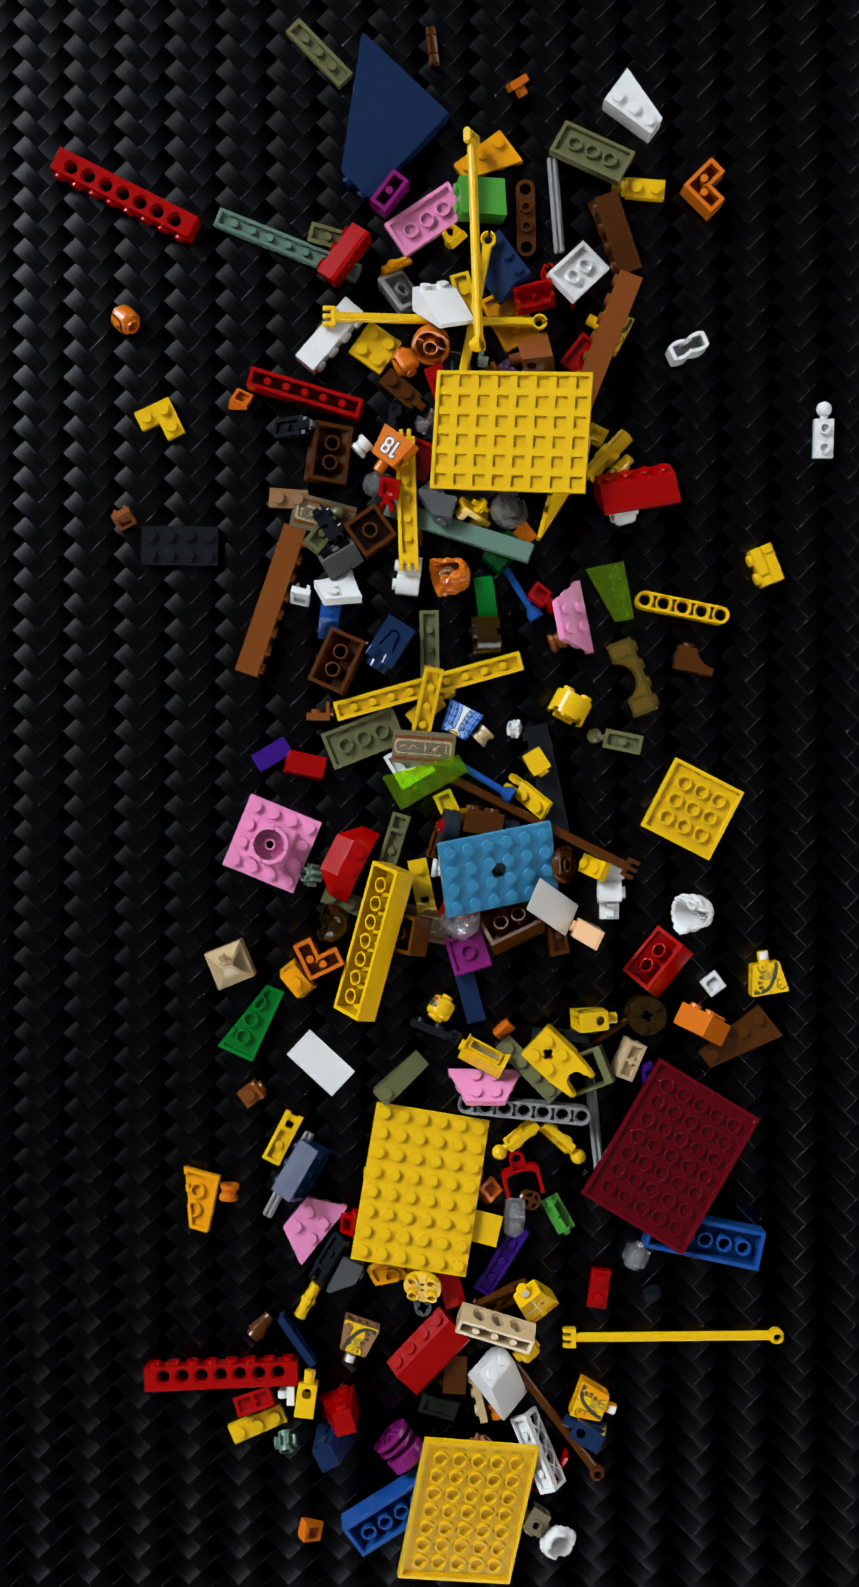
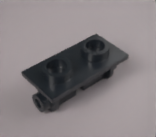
M320 504L322 509H314L312 517L320 528L325 524L328 525L323 532L330 542L336 544L340 541V535L344 538L346 537L344 534L346 530L340 521L336 523L332 517L335 514L328 505L325 507L323 504Z

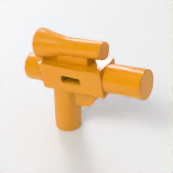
M406 256L390 259L386 265L381 267L382 273L379 277L402 270L404 267L412 264V259Z

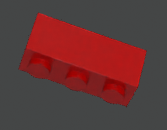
M354 223L350 227L346 226L343 229L341 239L338 243L335 241L331 245L329 255L326 259L323 257L317 265L318 275L336 289H338L372 243L370 233Z
M658 925L622 970L649 993L658 998L693 953Z

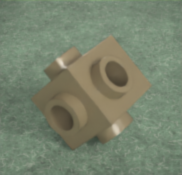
M533 1500L529 1508H526L523 1521L524 1532L529 1536L534 1535L537 1538H540L542 1533L545 1534L551 1520L549 1510Z

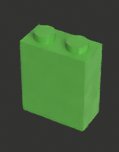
M460 175L457 182L453 185V195L456 196L454 214H457V222L470 223L468 176ZM478 176L479 223L503 224L507 216L505 178Z

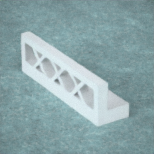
M534 1406L524 1414L513 1416L510 1421L519 1443L538 1445L539 1453L533 1478L540 1495L556 1492L566 1482V1478L537 1407ZM531 1415H532L533 1418H534V1424H533V1422H532V1420H531V1417H530ZM539 1434L541 1435L542 1443L540 1442ZM555 1472H556L557 1477H558V1479H559L558 1481H556V1479H555Z

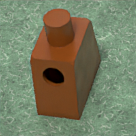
M547 331L518 341L519 352L508 355L510 366L522 364L523 371H555L554 358Z

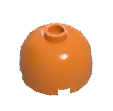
M434 324L424 325L414 334L411 349L421 363L435 365V363L443 362L448 357L450 350L449 335L443 328H438Z

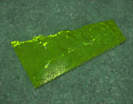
M456 755L382 777L398 806L403 810L464 775L468 770L460 756Z

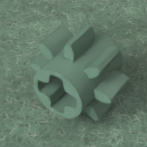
M307 863V867L301 869L300 880L304 881V885L316 887L317 883L322 882L323 875L319 869L320 865Z
M290 1429L281 1430L278 1432V1437H274V1447H276V1450L279 1449L281 1454L292 1453L294 1451L293 1446H298L297 1436Z

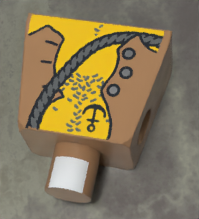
M346 1312L340 1349L346 1351L344 1357L346 1362L355 1363L357 1355L366 1357L379 1334L380 1323Z

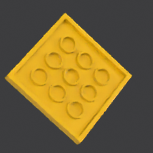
M675 757L640 826L709 861L744 792Z

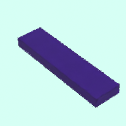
M514 1221L512 1222L475 1282L474 1288L484 1295L494 1292L530 1234V1231Z

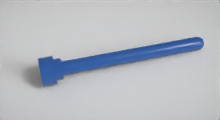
M508 567L503 573L526 607L527 618L530 622H533L540 618L543 612L525 598L526 593Z
M454 757L455 767L500 793V796L503 797L502 800L509 804L512 802L517 793L516 789L511 786L509 788L501 786Z

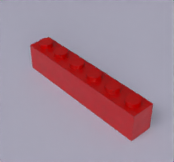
M251 366L246 383L249 391L356 423L360 422L364 408V400L254 366Z

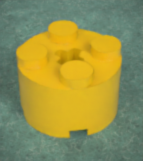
M567 685L564 688H558L547 708L548 712L553 710L552 715L570 725L572 722L577 723L576 727H581L592 707V699L582 694L580 696L574 693L575 690Z

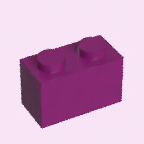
M393 169L370 198L371 209L386 220L409 191V180Z

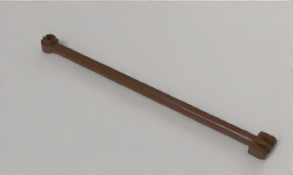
M442 766L436 769L440 772L444 770L447 773L446 777L443 778L439 772H435V777L440 782L447 781L530 824L546 821L452 774L447 767ZM551 823L552 835L622 869L620 875L633 880L634 876L627 872L629 870L636 873L637 869L632 867L631 864L640 866L641 862L631 857H628L626 861Z
M474 1297L472 1299L473 1303L476 1306H480L477 1301L478 1299ZM505 1348L515 1361L524 1385L589 1468L590 1477L595 1481L601 1480L600 1477L604 1478L605 1471L603 1465L595 1462L584 1446L569 1437L571 1429L561 1424L563 1420L512 1355L511 1351ZM597 1471H599V1472H600V1476H599V1475H594V1473L597 1472Z

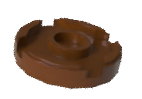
M568 845L558 846L552 858L553 876L561 884L569 883L576 869V859L571 854L572 848Z

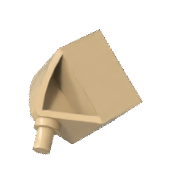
M243 938L204 954L218 990L255 976L257 973Z

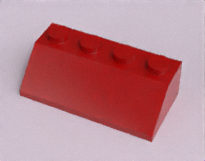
M661 463L657 466H643L634 470H621L616 473H603L594 476L595 498L605 515L681 503L676 474L670 464Z
M440 1306L386 1361L396 1377L416 1395H419L471 1340L469 1336L455 1333L456 1318L450 1310Z

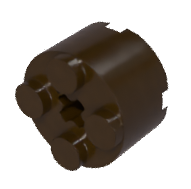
M499 615L471 617L473 655L499 654L501 652Z
M640 994L629 1000L624 1010V1017L631 1029L641 1035L650 1036L658 1033L665 1027L667 1013L664 1005L659 1000L649 995ZM645 1011L649 1013L647 1018L642 1017L645 1015Z

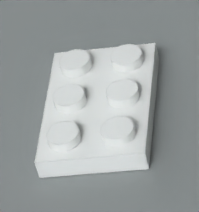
M582 241L551 269L545 277L547 279L551 278L552 284L574 304L608 272L610 267Z

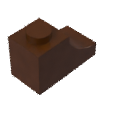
M683 642L682 645L677 646L671 669L705 677H711L714 668L708 667L701 661L698 655L699 649L694 648L693 644Z

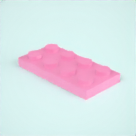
M448 181L384 224L385 229L403 256H411L442 235L443 231L451 229L450 225L460 223L457 222V214H454L456 196L453 195V188Z

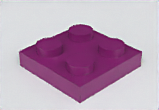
M481 928L444 939L455 977L492 966Z

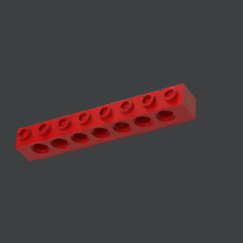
M62 147L59 148L50 165V169L57 180L61 182L67 181L71 183L73 188L82 191V189L87 191L96 200H99V198L105 200V203L115 209L118 207L126 215L140 218L139 220L145 225L150 226L152 224L156 226L157 230L163 234H172L181 243L187 242L191 244L201 225L198 216ZM77 169L76 173L70 174L71 170ZM89 178H95L92 182L87 183V180ZM107 186H112L111 190L104 191ZM124 195H129L128 199L121 200ZM140 204H146L143 209H138ZM163 212L161 217H155L157 213ZM175 221H181L178 226H172Z
M269 1354L262 1358L249 1355L239 1359L236 1356H229L225 1359L209 1357L206 1360L190 1358L187 1361L170 1359L168 1362H161V1360L155 1359L149 1361L144 1367V1392L297 1386L300 1380L299 1356H294V1354H284L283 1357H275V1355ZM281 1366L284 1372L278 1373L275 1367ZM262 1367L265 1370V1373H258L256 1371V1368ZM237 1368H243L246 1373L243 1375L239 1374ZM218 1369H224L227 1374L220 1375ZM185 1370L188 1373V1377H183L180 1371ZM199 1370H205L208 1375H200ZM161 1371H166L169 1377H163Z

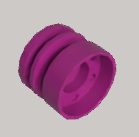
M399 1419L392 1423L380 1435L374 1446V1449L379 1454L381 1453V1457L384 1460L388 1459L387 1464L397 1475L408 1471L420 1459L423 1447L422 1439L417 1434H412L413 1429L407 1426L408 1423L404 1419Z

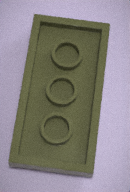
M566 120L550 147L548 155L618 187L635 156V151Z
M391 706L321 734L334 770H337L392 748L394 729L401 730V727Z

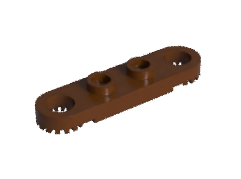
M523 179L517 183L515 190L516 250L519 257L528 259L536 251L535 186L532 181ZM528 186L530 193L524 195L520 192V188ZM527 243L531 245L532 250L527 253L523 252L521 246Z

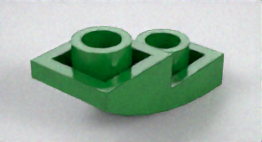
M492 575L473 578L477 616L498 615Z

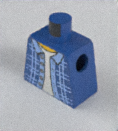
M451 699L441 729L450 734H456V741L458 738L466 741L484 715Z

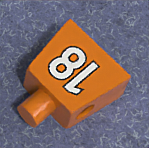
M385 423L372 449V453L379 458L373 469L381 475L384 474L388 466L398 471L419 448L415 443Z

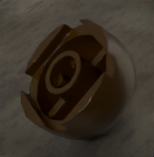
M331 903L325 904L319 918V923H322L321 929H318V938L321 941L336 942L340 941L347 932H350L352 923L349 921V915L343 907Z

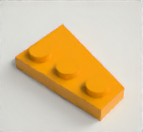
M501 130L497 131L477 148V172L479 177H484L488 173L497 170L502 171L506 167L517 166L523 163V160ZM467 155L453 165L459 176H468Z
M184 1166V1174H186L185 1188L188 1195L189 1228L208 1233L222 1175Z

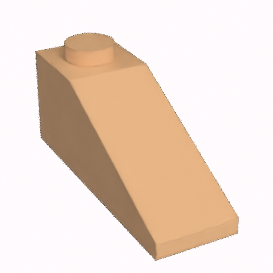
M579 917L576 921L573 920L569 927L572 937L597 951L605 934L603 930Z

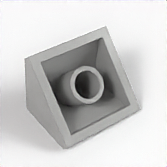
M400 270L379 277L377 279L378 288L396 313H411L412 287L415 286L404 271Z

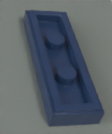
M474 972L455 977L467 1024L486 1020Z
M284 1310L279 1314L277 1322L311 1368L316 1364L318 1356Z

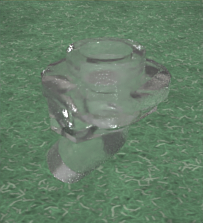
M430 409L427 418H423L420 415L417 416L415 427L423 435L427 433L429 426L434 421L435 409Z

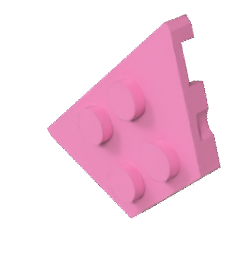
M580 580L572 582L568 589H565L559 597H556L552 601L559 640L570 644L575 649L581 648L585 654L594 653L581 584Z
M448 1069V1076L454 1081L458 1093L462 1095L466 1106H505L509 1095L515 1088L516 1082L522 1076L516 1069H504L499 1079L480 1069Z
M307 1196L287 1220L283 1228L300 1264L305 1262L340 1218L341 1213L348 1208L347 1204L331 1202V1200H320L316 1197Z

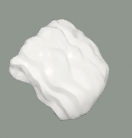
M680 894L674 898L670 913L674 923L673 929L679 935L696 932L712 923L714 908L705 897L696 894Z

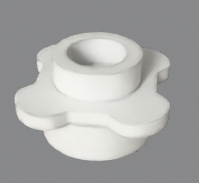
M514 719L507 724V735L511 736V738H518L522 732V724H520L519 719L517 721Z

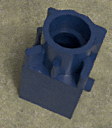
M389 614L365 652L368 656L365 663L383 675H386L388 670L393 671L416 635V631Z

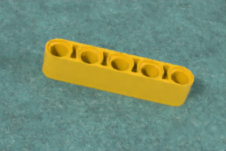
M642 591L634 599V605L639 610L711 625H721L730 617L728 609L723 606L650 591ZM640 596L648 598V605H642L639 602ZM659 600L666 601V609H661L658 606ZM678 604L685 605V613H680L677 610ZM698 607L704 610L705 614L703 617H699L696 614ZM716 611H720L723 614L722 621L715 618Z

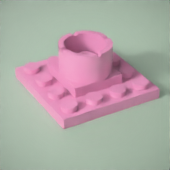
M251 794L222 864L294 893L300 879V871L306 864L323 822ZM268 841L274 843L272 848L268 846Z

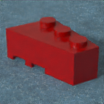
M343 1385L337 1390L317 1394L322 1415L326 1418L327 1423L331 1425V1429L337 1437L357 1432L359 1403L354 1385Z

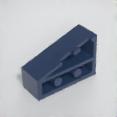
M326 1419L318 1424L312 1453L322 1473L341 1464L349 1451L347 1448L348 1444H353L355 1441L354 1434H358L361 1431L358 1424L357 1432L340 1437L336 1436Z

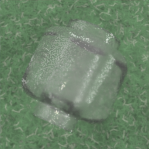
M377 471L367 474L363 482L365 493L373 498L380 497L378 496L380 478L382 476H391L386 472L381 475Z
M642 1241L629 1242L622 1255V1259L625 1261L624 1265L635 1271L643 1269L648 1262L650 1252L644 1247Z

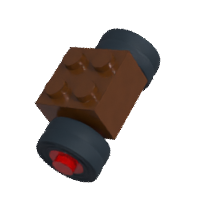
M466 805L465 808H460V811L444 809L437 824L438 841L444 842L458 839L460 831L483 834L520 825L518 821L504 819L505 814H499L500 810L484 808V811H481V806Z

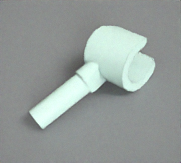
M484 351L479 352L477 365L485 368L488 366L489 357L483 356Z

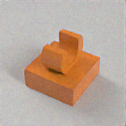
M525 73L505 85L508 93L515 90L518 99L528 94L523 84L528 82L529 78Z

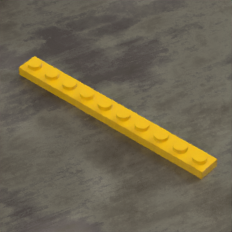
M515 651L444 671L439 693L524 670L520 652ZM422 677L333 702L338 721L417 700Z

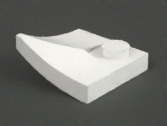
M352 569L332 580L330 578L314 580V588L324 606L362 603V595L356 584Z

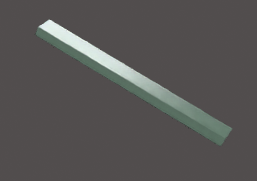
M221 207L213 224L214 228L315 269H318L317 265L323 257L326 259L330 253L325 249ZM356 263L344 280L356 285L363 265Z
M394 500L396 504L395 511L389 513V506L387 505L383 515L387 519L398 522L397 500ZM417 507L418 529L528 564L534 549L533 543L458 519H453L452 526H441L432 521L425 509Z

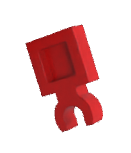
M388 476L380 478L378 496L383 497V501L379 505L381 511L386 509V504L389 506V513L395 511L396 504L394 500L399 499L401 480Z
M537 581L525 598L540 609L545 606L549 614H554L552 601L555 598L552 599L550 597L553 592Z

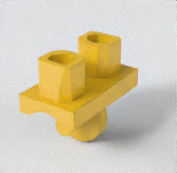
M463 496L459 499L460 506L455 511L456 517L459 520L464 521L470 516L471 519L468 521L470 524L479 527L485 526L486 528L491 524L488 521L490 509L487 507L488 501L485 498L473 499L472 502Z

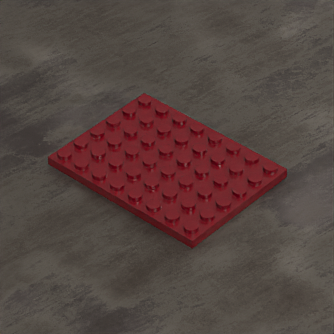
M658 1058L581 1194L683 1255L760 1119Z

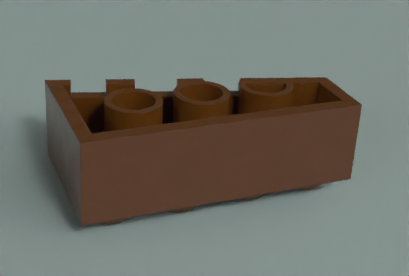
M617 189L594 198L588 203V206L603 242L604 251L610 260L609 265L612 274H619L620 270L632 272L641 268V262Z

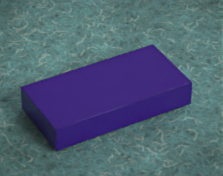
M283 736L251 755L259 771L263 772L286 758L289 749H292Z

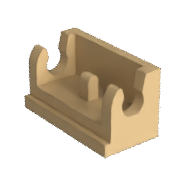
M623 1035L610 1065L613 1074L632 1082L647 1046Z

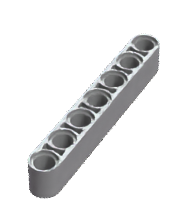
M462 1095L458 1101L459 1111L471 1115L579 1126L588 1124L591 1119L589 1108L584 1104L553 1101L549 1104L546 1100L509 1097L507 1104L510 1106V1109L503 1111L500 1106H491L488 1109H484L482 1106L465 1107L462 1104ZM526 1105L529 1107V1111L523 1113L519 1110V1107ZM546 1107L548 1113L542 1115L538 1112V1109ZM560 1109H565L568 1114L561 1117L557 1112ZM585 1111L587 1116L581 1119L577 1117V1113Z

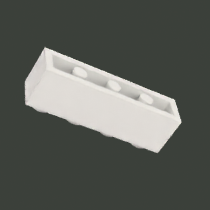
M346 296L336 307V312H363ZM336 322V328L322 327L321 324L295 355L297 361L313 375L317 372H322L326 367V361L338 353V347L342 343L345 344L350 339L351 332L355 328L358 329L363 323Z

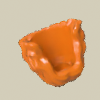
M446 557L444 559L432 558L429 560L430 577L438 597H446L449 594L455 595L467 589L470 584L471 571L462 558ZM449 566L454 569L450 575L442 574L439 576V571L442 568L445 569V567Z

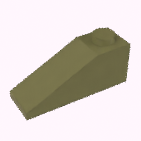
M415 1050L374 1087L373 1093L387 1106L429 1063Z

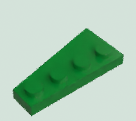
M267 984L218 1047L253 1062L285 991Z

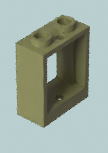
M602 1044L579 1053L582 1057L591 1053L594 1054L604 1080L576 1090L571 1075H569V1081L577 1092L576 1096L616 1081Z

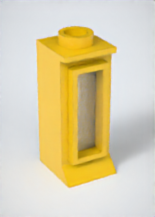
M469 1034L467 1040L462 1039L458 1047L461 1050L458 1058L499 1079L511 1054H504L472 1037V1034Z

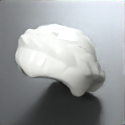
M550 1526L546 1533L541 1536L539 1542L541 1551L547 1557L554 1560L558 1556L565 1557L569 1555L576 1541V1532L567 1526Z

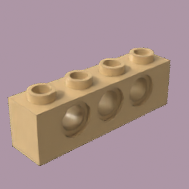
M462 1302L457 1314L455 1333L529 1355L535 1343L536 1323Z

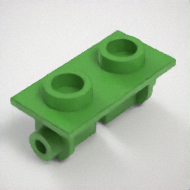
M556 1192L541 1200V1204L559 1235L561 1233H564V1235L571 1232L570 1229L575 1224L558 1193Z

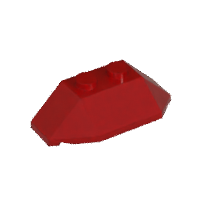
M361 826L336 835L320 867L330 896L347 903L380 836L379 833Z

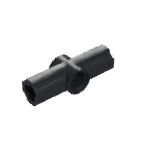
M532 1027V1040L544 1027ZM555 1028L559 1032L564 1033L566 1039L573 1046L589 1047L590 1032L579 1033L574 1029Z

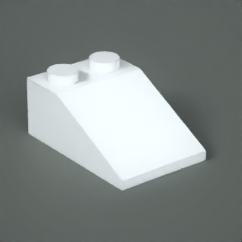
M437 281V284L421 283L420 286L412 287V311L438 328L473 323V316L456 287L450 285L448 281Z
M502 1346L490 1347L468 1373L470 1379L502 1420L509 1416L527 1393L515 1361Z

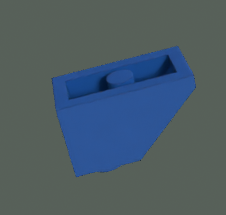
M321 602L318 639L325 640L331 626L339 629L343 604L324 606L323 602Z

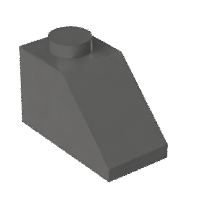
M419 488V500L432 521L441 526H452L457 508V497Z
M345 1251L327 1285L326 1292L331 1293L355 1285L357 1280H361L365 1274V1261L351 1259V1254Z

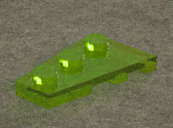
M624 561L586 569L615 623L634 619Z

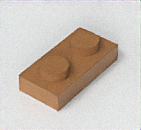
M270 488L269 508L293 510L294 504L299 505L303 502V496L300 493L309 495V491Z

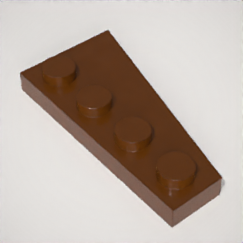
M756 1005L731 1025L722 1047L709 1042L698 1053L711 1068L783 1035L761 1007Z

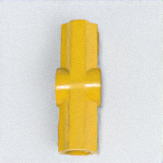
M622 429L618 431L608 443H605L596 452L595 457L588 463V481L593 483L594 476L601 475L620 457L619 455L632 443L633 439L626 431Z

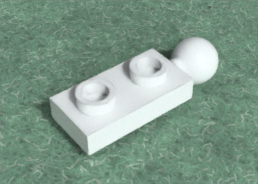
M824 401L819 403L816 408L820 419L813 420L812 459L833 458L834 419H828L832 412V406Z

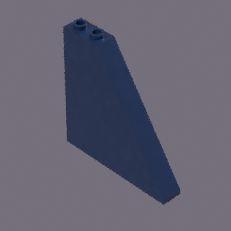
M365 33L361 35L341 175L343 184L348 189L352 188L362 202L366 201L370 205V198L390 172L395 169L401 173L449 121V112Z

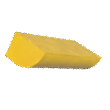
M476 1210L471 1241L496 1247L503 1216Z

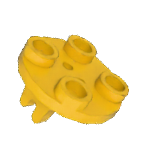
M423 1270L410 1272L405 1277L403 1284L407 1298L412 1301L418 1300L435 1303L442 1289L441 1282L436 1277L437 1273Z

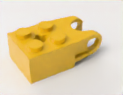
M550 1023L543 1028L521 1053L542 1076L570 1097H575L577 1093L569 1081L571 1073L580 1072L591 1079L595 1076L592 1068L577 1051L578 1049ZM545 1049H551L553 1051L552 1055H547Z

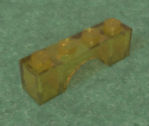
M628 637L608 645L606 648L613 665H622L628 668L635 677L636 687L634 693L627 700L634 718L658 709L659 700L656 694H652L650 689L652 683L649 676L644 674L643 669H645L642 658L637 656L636 651H638L635 640L631 641V638Z

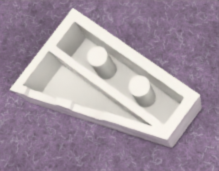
M627 68L605 97L602 110L648 144L660 128L663 118Z

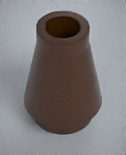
M265 1311L262 1316L248 1326L247 1333L257 1342L263 1339L274 1317Z

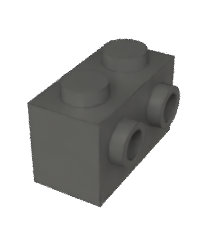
M350 535L317 554L330 580L340 577L344 572L364 562Z

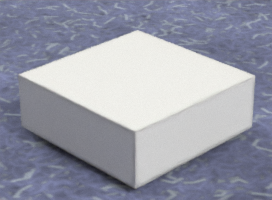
M715 970L699 981L710 997H713L726 987V984Z

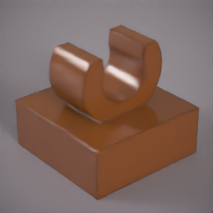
M125 505L122 506L123 509L119 511L115 509L113 514H111V518L120 532L137 524L136 518L128 506L126 507Z

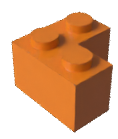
M712 157L683 185L680 195L706 221L721 208L725 200L714 188L721 181L725 170Z
M310 936L295 943L293 946L309 981L345 965L346 961L338 945L320 953L313 936Z
M682 1002L673 1023L722 1047L731 1028L730 1025L725 1023L726 1019L711 1010L706 1009L705 1012L702 1011V1007L693 1002L690 1005Z

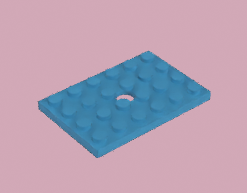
M549 820L436 843L447 918L530 901L539 878L558 890V883L552 872L554 845L552 826ZM497 863H503L506 866V871L501 876H494L492 874V869L495 868Z

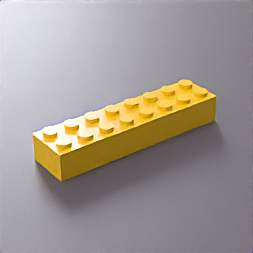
M372 862L333 1007L356 1021L375 1022L415 875L389 862Z

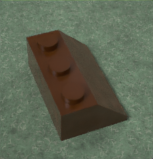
M315 420V422L318 421V430L310 431L304 481L321 485H346L353 427Z
M331 626L307 679L347 697L370 644Z
M529 901L489 909L475 915L494 956L546 932L544 921L526 909Z

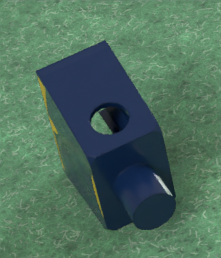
M566 1413L561 1424L571 1429L569 1437L595 1454H598L606 1436L607 1423L575 1418Z

